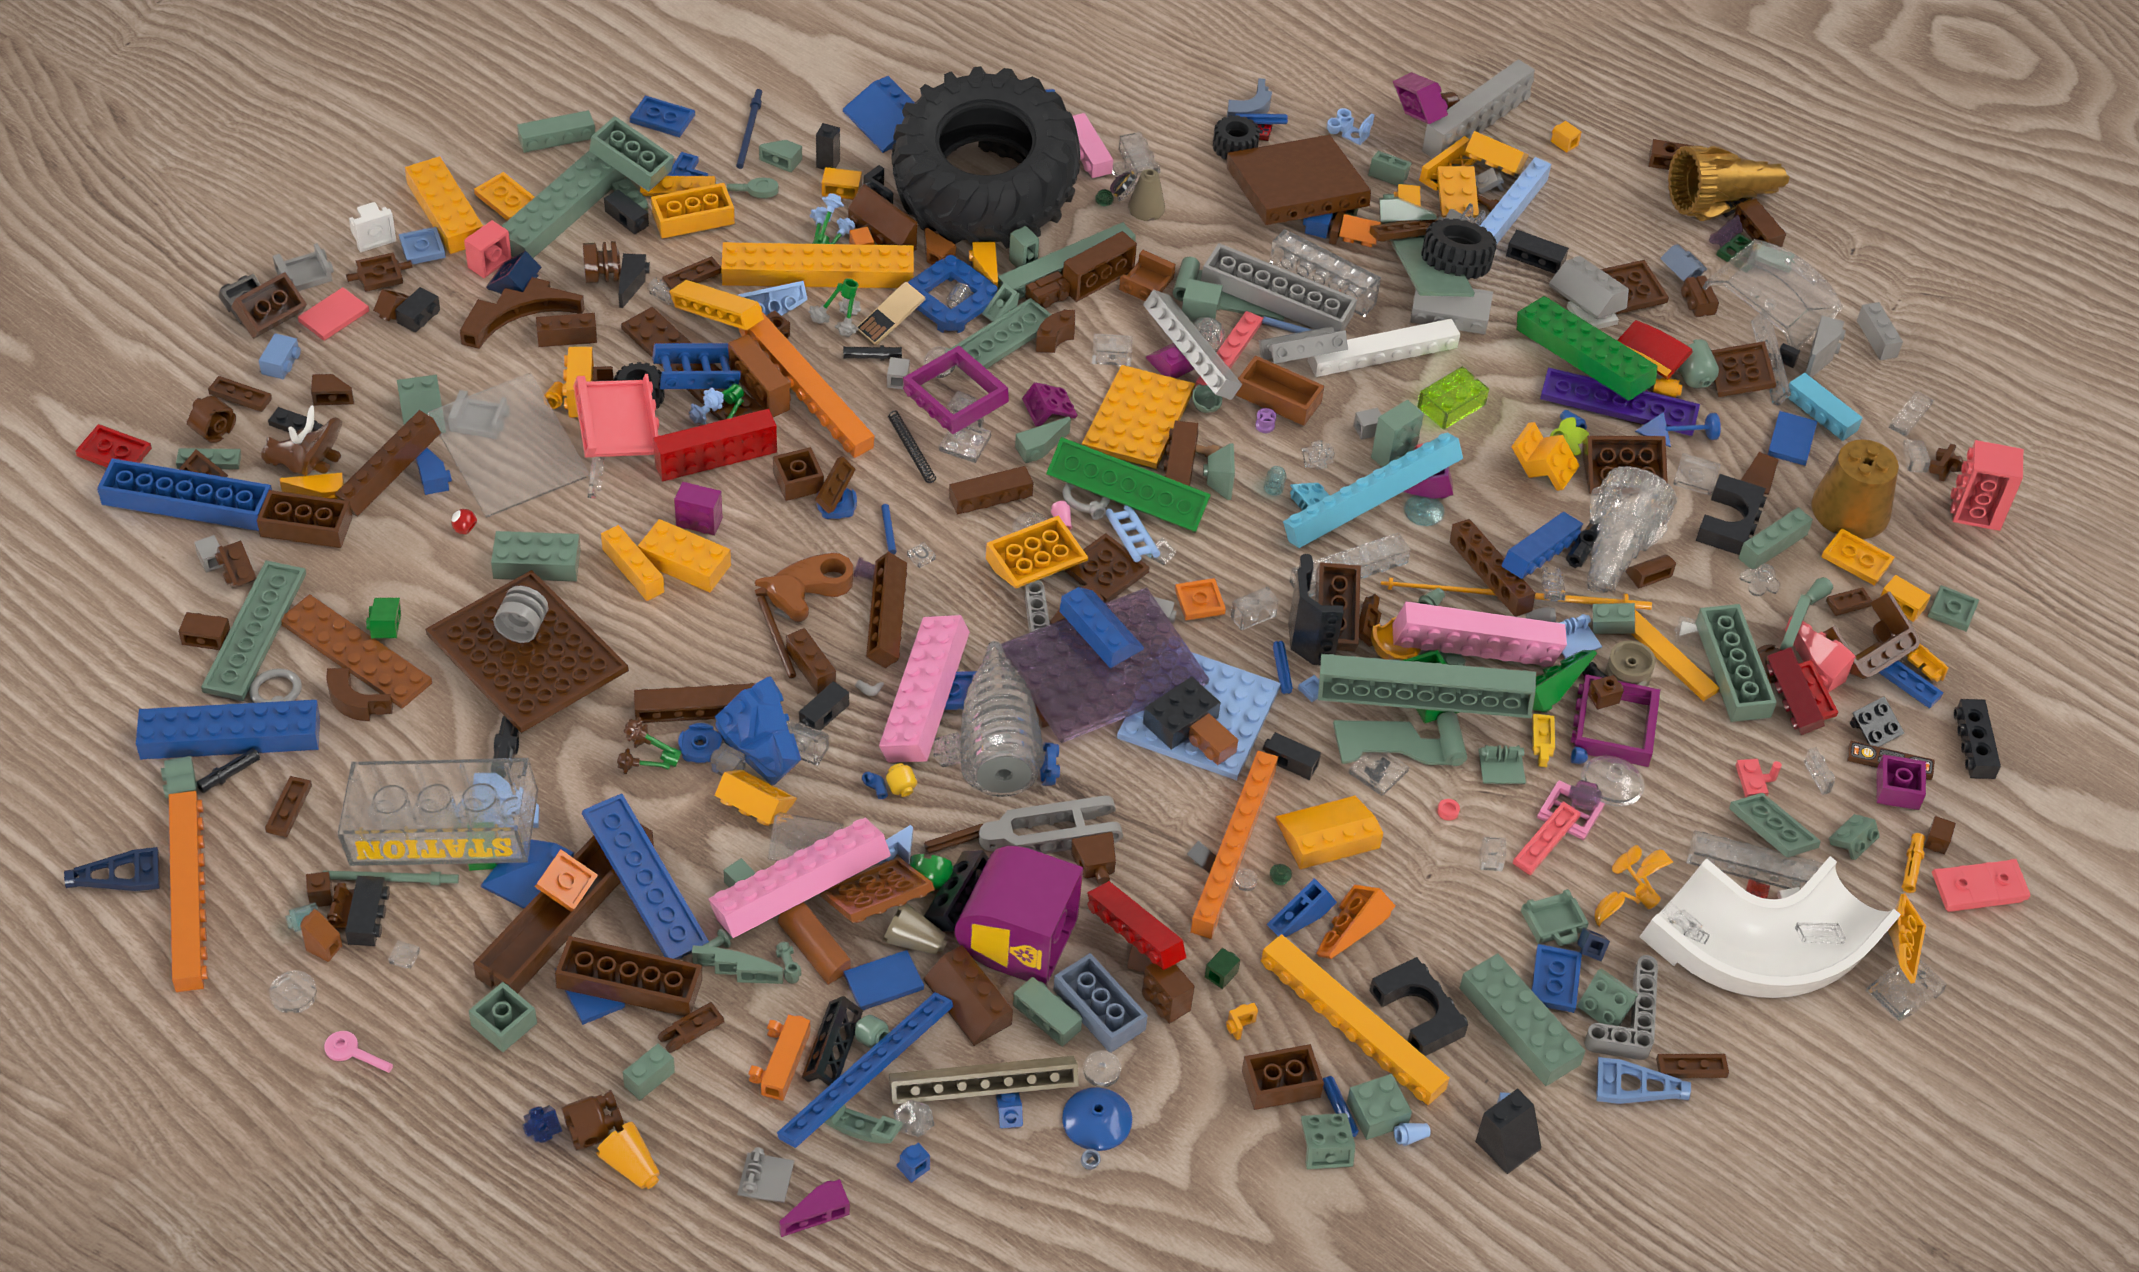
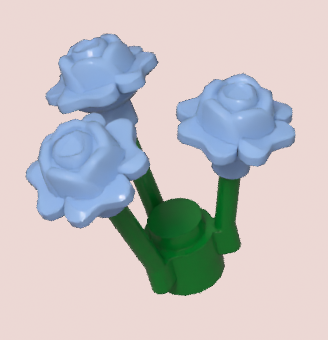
M829 193L827 197H822V200L827 205V209L825 207H817L811 210L810 218H813L817 225L812 244H835L840 237L849 234V230L855 228V223L849 218H839L836 221L839 226L837 235L831 243L829 242L830 238L824 235L828 222L831 221L835 208L844 207V204L841 202V196Z
M733 384L723 392L715 391L714 388L705 390V396H703L705 405L700 407L692 403L689 416L694 423L705 425L707 420L706 413L711 408L713 411L721 409L725 399L729 404L735 403L727 419L733 418L739 406L744 402L742 399L744 391L738 384Z

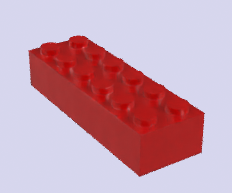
M765 409L653 437L655 466L663 482L777 453V425L770 410Z

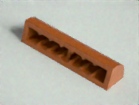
M804 902L780 914L778 918L779 925L827 985L843 977L844 971L851 969V959Z

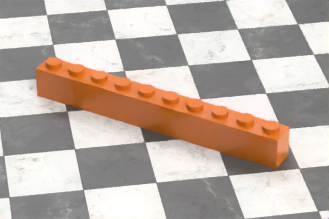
M763 312L764 319L748 330L739 328L742 337L749 334L753 340L759 343L762 351L769 355L773 364H776L783 376L789 379L791 383L790 388L796 393L797 398L807 405L809 411L817 416L821 425L826 426L831 432L832 437L842 444L847 453L856 458L874 448L875 435Z
M1257 751L1193 915L1190 933L1209 939L1213 937L1275 775L1278 756L1262 751Z
M196 791L169 794L172 981L176 992L204 989V980L208 979L207 966H204V960L208 959L206 946L203 947V941H207L206 927H203V922H207L206 910L202 909V904L206 903L205 890H202V885H206L204 871L201 872V867H205L204 853H201V849L205 848L204 836L200 835V831L204 830L203 817H200V813L204 812L203 800H198Z

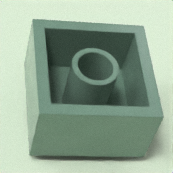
M504 982L469 1010L471 1026L502 1052L507 1050L537 1024L535 1008Z
M1392 1074L1350 1087L1347 1104L1366 1140L1392 1132L1395 1126H1398L1400 1123H1409L1412 1111Z

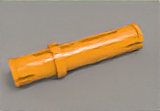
M1921 833L1912 834L1910 848L1906 853L1908 859L1901 888L1907 893H1914L1916 891L1920 863L1924 858L1923 847L1926 837Z

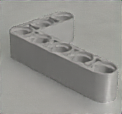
M1040 580L1026 584L1025 606L1031 645L1000 646L995 648L992 655V669L998 674L1044 672L1052 667L1053 645L1044 584Z
M1649 955L1641 956L1638 959L1633 974V991L1639 995L1634 1001L1631 1010V1028L1602 1023L1591 1024L1584 1041L1585 1047L1589 1051L1637 1060L1648 1058L1655 1038L1658 963L1654 957Z

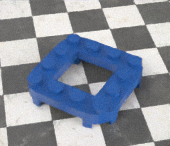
M948 255L945 259L939 260L908 282L926 299L916 309L935 322L937 330L944 333V330H957L958 333L963 332L965 324L985 310L998 289L989 279L953 255ZM955 279L974 294L953 309H950L928 292L945 280L952 282Z

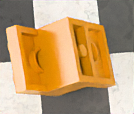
M1535 422L1528 423L1511 446L1527 476L1532 478L1548 475L1556 491L1565 488L1580 466L1563 435L1543 437Z

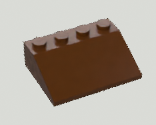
M1587 436L1582 441L1583 463L1589 494H1668L1666 436Z

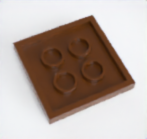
M1645 260L1600 269L1629 289L1627 308L1616 312L1617 314L1668 303V295Z
M1765 341L1711 350L1719 367L1718 377L1714 381L1718 398L1776 388V380Z
M1105 533L1083 549L1088 556V561L1064 570L1083 586L1091 583L1104 598V603L1107 604L1148 574L1150 567L1141 560L1134 562L1128 550Z

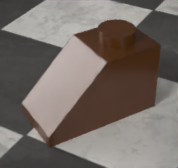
M382 289L373 311L379 313V317L383 320H397L395 309L409 296L401 292Z
M312 374L311 395L314 406L354 404L352 387L333 374Z

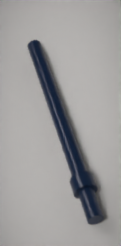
M756 89L754 98L751 99V110L736 164L738 169L744 167L756 116L761 108L763 93L761 89Z

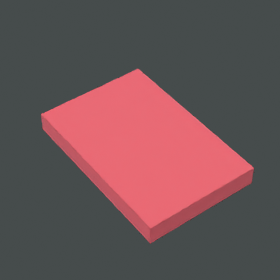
M342 287L299 315L298 321L325 341L369 312V306Z

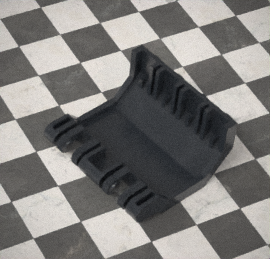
M1302 554L1299 569H1297L1288 621L1290 648L1312 665H1321V654L1336 655L1344 611L1343 606L1320 605L1308 596L1314 569L1313 558L1310 554Z

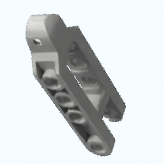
M1098 796L1007 810L999 821L987 822L981 826L979 844L987 851H995L1005 846H1019L1047 854L1071 850V841L1074 838L1108 832L1113 833L1114 843L1123 838V832L1118 822L1085 826L1084 820L1096 819L1098 816L1108 815L1116 810L1111 796ZM1065 821L1075 822L1076 824L1074 828L1021 836L1014 834L1012 830L1025 827L1030 829L1032 826L1045 824L1050 826L1054 825V823Z

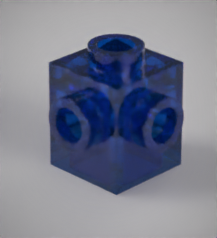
M550 1105L543 1108L542 1106L532 1108L528 1111L529 1114L523 1116L525 1123L522 1124L525 1135L527 1138L531 1137L535 1142L543 1143L553 1138L552 1135L562 1132L556 1111Z

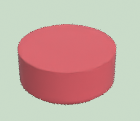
M1444 799L1440 801L1437 813L1442 819L1451 821L1458 817L1460 806L1455 800Z

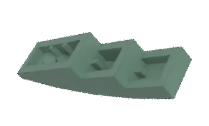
M693 945V963L702 966H715V974L737 975V982L783 984V968L776 964L738 951Z

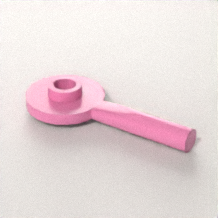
M335 1032L325 1042L324 1049L326 1055L334 1061H345L353 1056L388 1073L393 1068V1064L358 1049L357 1038L351 1032Z

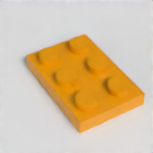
M1438 166L1437 178L1441 217L1446 218L1449 210L1454 209L1465 215L1466 219H1478L1479 210L1474 166Z
M504 172L474 188V194L507 221L535 198V196Z
M1842 528L1821 556L1874 586L1895 559L1889 553Z

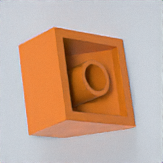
M1344 214L1339 237L1343 238V242L1354 243V240L1360 241L1362 246L1372 248V244L1377 245L1378 241L1369 233L1370 226L1381 225L1382 223Z

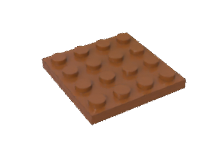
M897 857L853 875L821 892L820 897L852 923H858L866 920V917L873 914H882L891 907L905 905L911 899L925 897L929 892L934 891L932 881Z

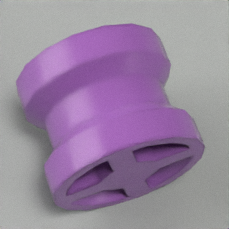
M1268 408L1260 409L1257 412L1256 429L1262 433L1272 432L1275 428L1276 413Z

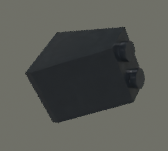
M1518 1088L1484 1112L1475 1140L1506 1174H1509L1542 1148L1534 1104Z

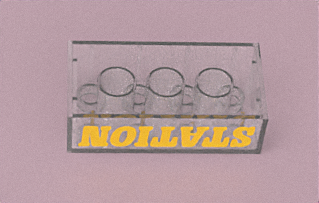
M529 758L351 762L337 833L349 866L528 862L538 796V787Z

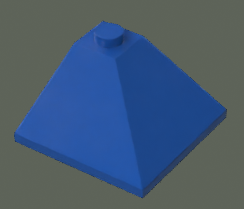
M519 837L511 847L513 854L504 856L483 881L481 887L524 909L539 894L540 890L535 885L560 849L571 857L574 856V852L556 843Z

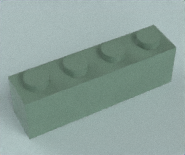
M587 110L517 124L518 139L525 153L590 140L591 136L595 134V124L590 111Z
M1799 507L1744 542L1738 559L1754 571L1807 536L1813 519Z

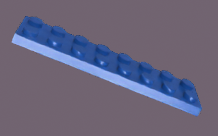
M621 793L584 809L582 815L664 957L678 960L692 953L693 945L703 946L708 943L709 940L624 795Z

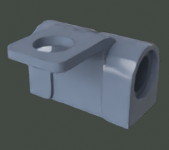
M1678 244L1672 246L1660 258L1683 281L1689 277L1696 278L1701 276L1704 270H1707L1690 251H1685Z

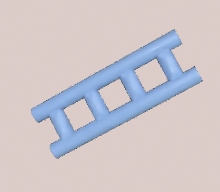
M1124 506L1125 511L1116 513L1112 509L1106 510L1107 518L1134 562H1139L1141 555L1149 553L1155 558L1160 556V551L1133 508ZM1130 518V523L1121 525L1119 520ZM1137 530L1139 534L1128 536L1126 532ZM1142 541L1146 544V546L1135 548L1133 545Z

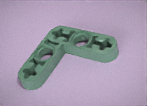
M1801 594L1780 650L1792 648L1809 608L1811 597Z

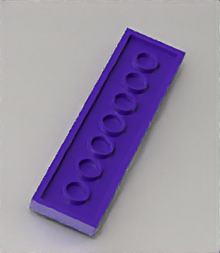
M1549 367L1540 396L1541 400L1644 425L1664 412L1667 427L1696 425L1700 407L1698 403L1648 391H1643L1633 399L1627 400L1594 378ZM1694 430L1673 432L1693 436Z

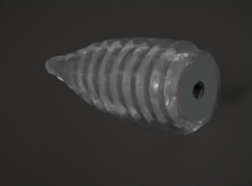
M992 641L986 647L983 663L973 676L964 701L960 742L961 772L966 782L973 788L991 796L1007 797L1022 793L1033 786L1038 778V771L1044 764L1045 754L1039 718L1036 713L1035 703L1032 700V694L1026 686L1024 678L1019 675L1017 669L1007 659L1003 646L997 641Z

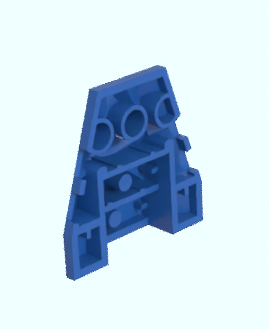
M770 676L757 682L752 688L741 691L715 716L717 721L715 727L731 750L768 783L775 785L801 761V756L794 733H789L786 721L790 719L788 714L783 713L781 702L784 699L782 693Z

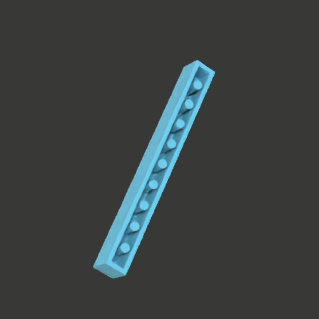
M1448 432L1440 434L1436 439L1424 443L1414 451L1407 452L1406 455L1391 461L1380 469L1374 470L1373 473L1366 477L1359 478L1355 483L1343 487L1340 491L1326 496L1318 503L1291 515L1290 518L1283 521L1288 541L1301 548L1462 460L1463 455L1459 438Z

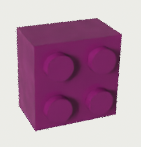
M682 482L674 498L676 526L715 536L723 518L722 492Z
M1883 754L1877 768L1876 803L1920 810L1926 796V761Z

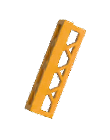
M1466 136L1462 137L1422 166L1419 181L1437 191L1439 190L1438 183L1436 184L1431 179L1438 180V166H1452V164L1471 166L1477 162L1473 158L1462 159L1464 155L1468 157L1470 154L1465 151L1470 139Z

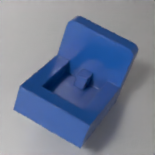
M1019 1092L996 1094L1000 1128L1022 1127L1023 1111Z

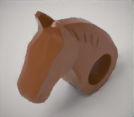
M840 553L811 556L787 566L774 576L757 579L755 586L761 588L756 589L755 593L757 596H768L774 606L785 612L793 621L802 622L809 615V607L804 600L805 593H815L828 597H839L847 594L853 587L854 565L848 557ZM828 572H838L842 574V576L837 578H829L827 576H824V574Z

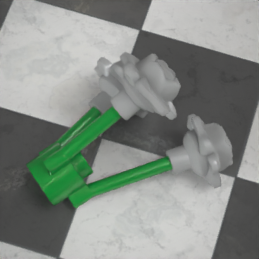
M850 278L845 279L843 284L838 283L836 290L825 304H822L821 307L818 305L810 306L809 313L811 314L812 321L818 324L828 323L830 318L826 312L828 306L837 294L841 292L844 298L838 303L840 306L839 310L847 316H845L843 322H838L835 328L838 329L841 336L850 337L853 333H856L858 327L852 323L851 315H857V312L861 311L860 302L855 301L856 291L859 286L857 281Z

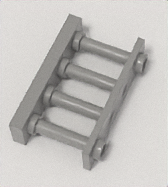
M1332 326L1258 340L1261 358L1265 360L1273 358L1274 364L1348 350L1346 330L1334 332V327Z

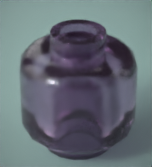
M1579 780L1575 786L1571 785L1568 798H1572V805L1574 807L1591 811L1594 807L1599 806L1602 791L1599 790V786L1595 783Z

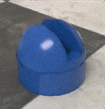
M1575 746L1571 752V763H1585L1588 760L1587 751Z

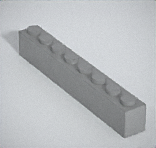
M1153 290L1143 304L1214 394L1232 400L1242 386V383L1171 296Z

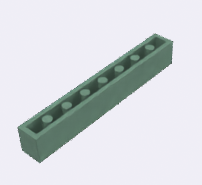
M1124 222L1114 225L1028 264L998 276V290L1003 283H1006L1019 293L1018 300L1025 297V285L1057 271L1063 276L1064 262L1067 259L1082 253L1121 231L1125 232L1134 241H1136V235Z

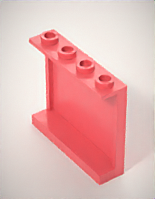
M648 374L644 375L643 380L586 382L585 376H577L573 387L585 458L654 455L653 437L661 435H658L659 419L655 417L656 402L655 399H652L653 384L649 382Z

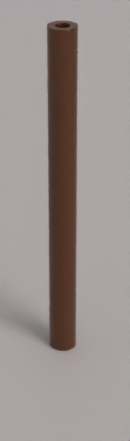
M759 596L757 598L787 675L792 679L796 677V672L765 596Z

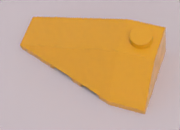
M1904 893L1900 895L1895 910L1901 915L1888 929V933L1891 937L1900 968L1912 984L1916 980L1926 925Z

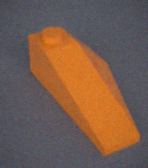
M1354 885L1341 901L1339 906L1341 912L1339 916L1333 918L1331 923L1334 926L1331 931L1325 934L1316 954L1323 958H1334L1387 920L1396 905L1380 888Z

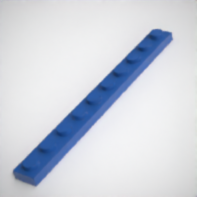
M934 992L777 1132L779 1140L794 1148L799 1146L952 1009V1000Z

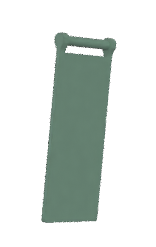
M1425 235L1390 240L1420 296L1474 297L1475 292L1465 274H1461V276H1455V273L1446 274L1444 270L1438 271L1434 269L1435 266L1430 267L1427 261L1423 260L1421 251Z

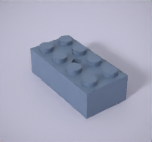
M1091 953L1055 975L1053 991L1063 999L1067 1006L1080 1013L1083 1018L1082 1023L1109 1053L1146 1030L1148 1015Z

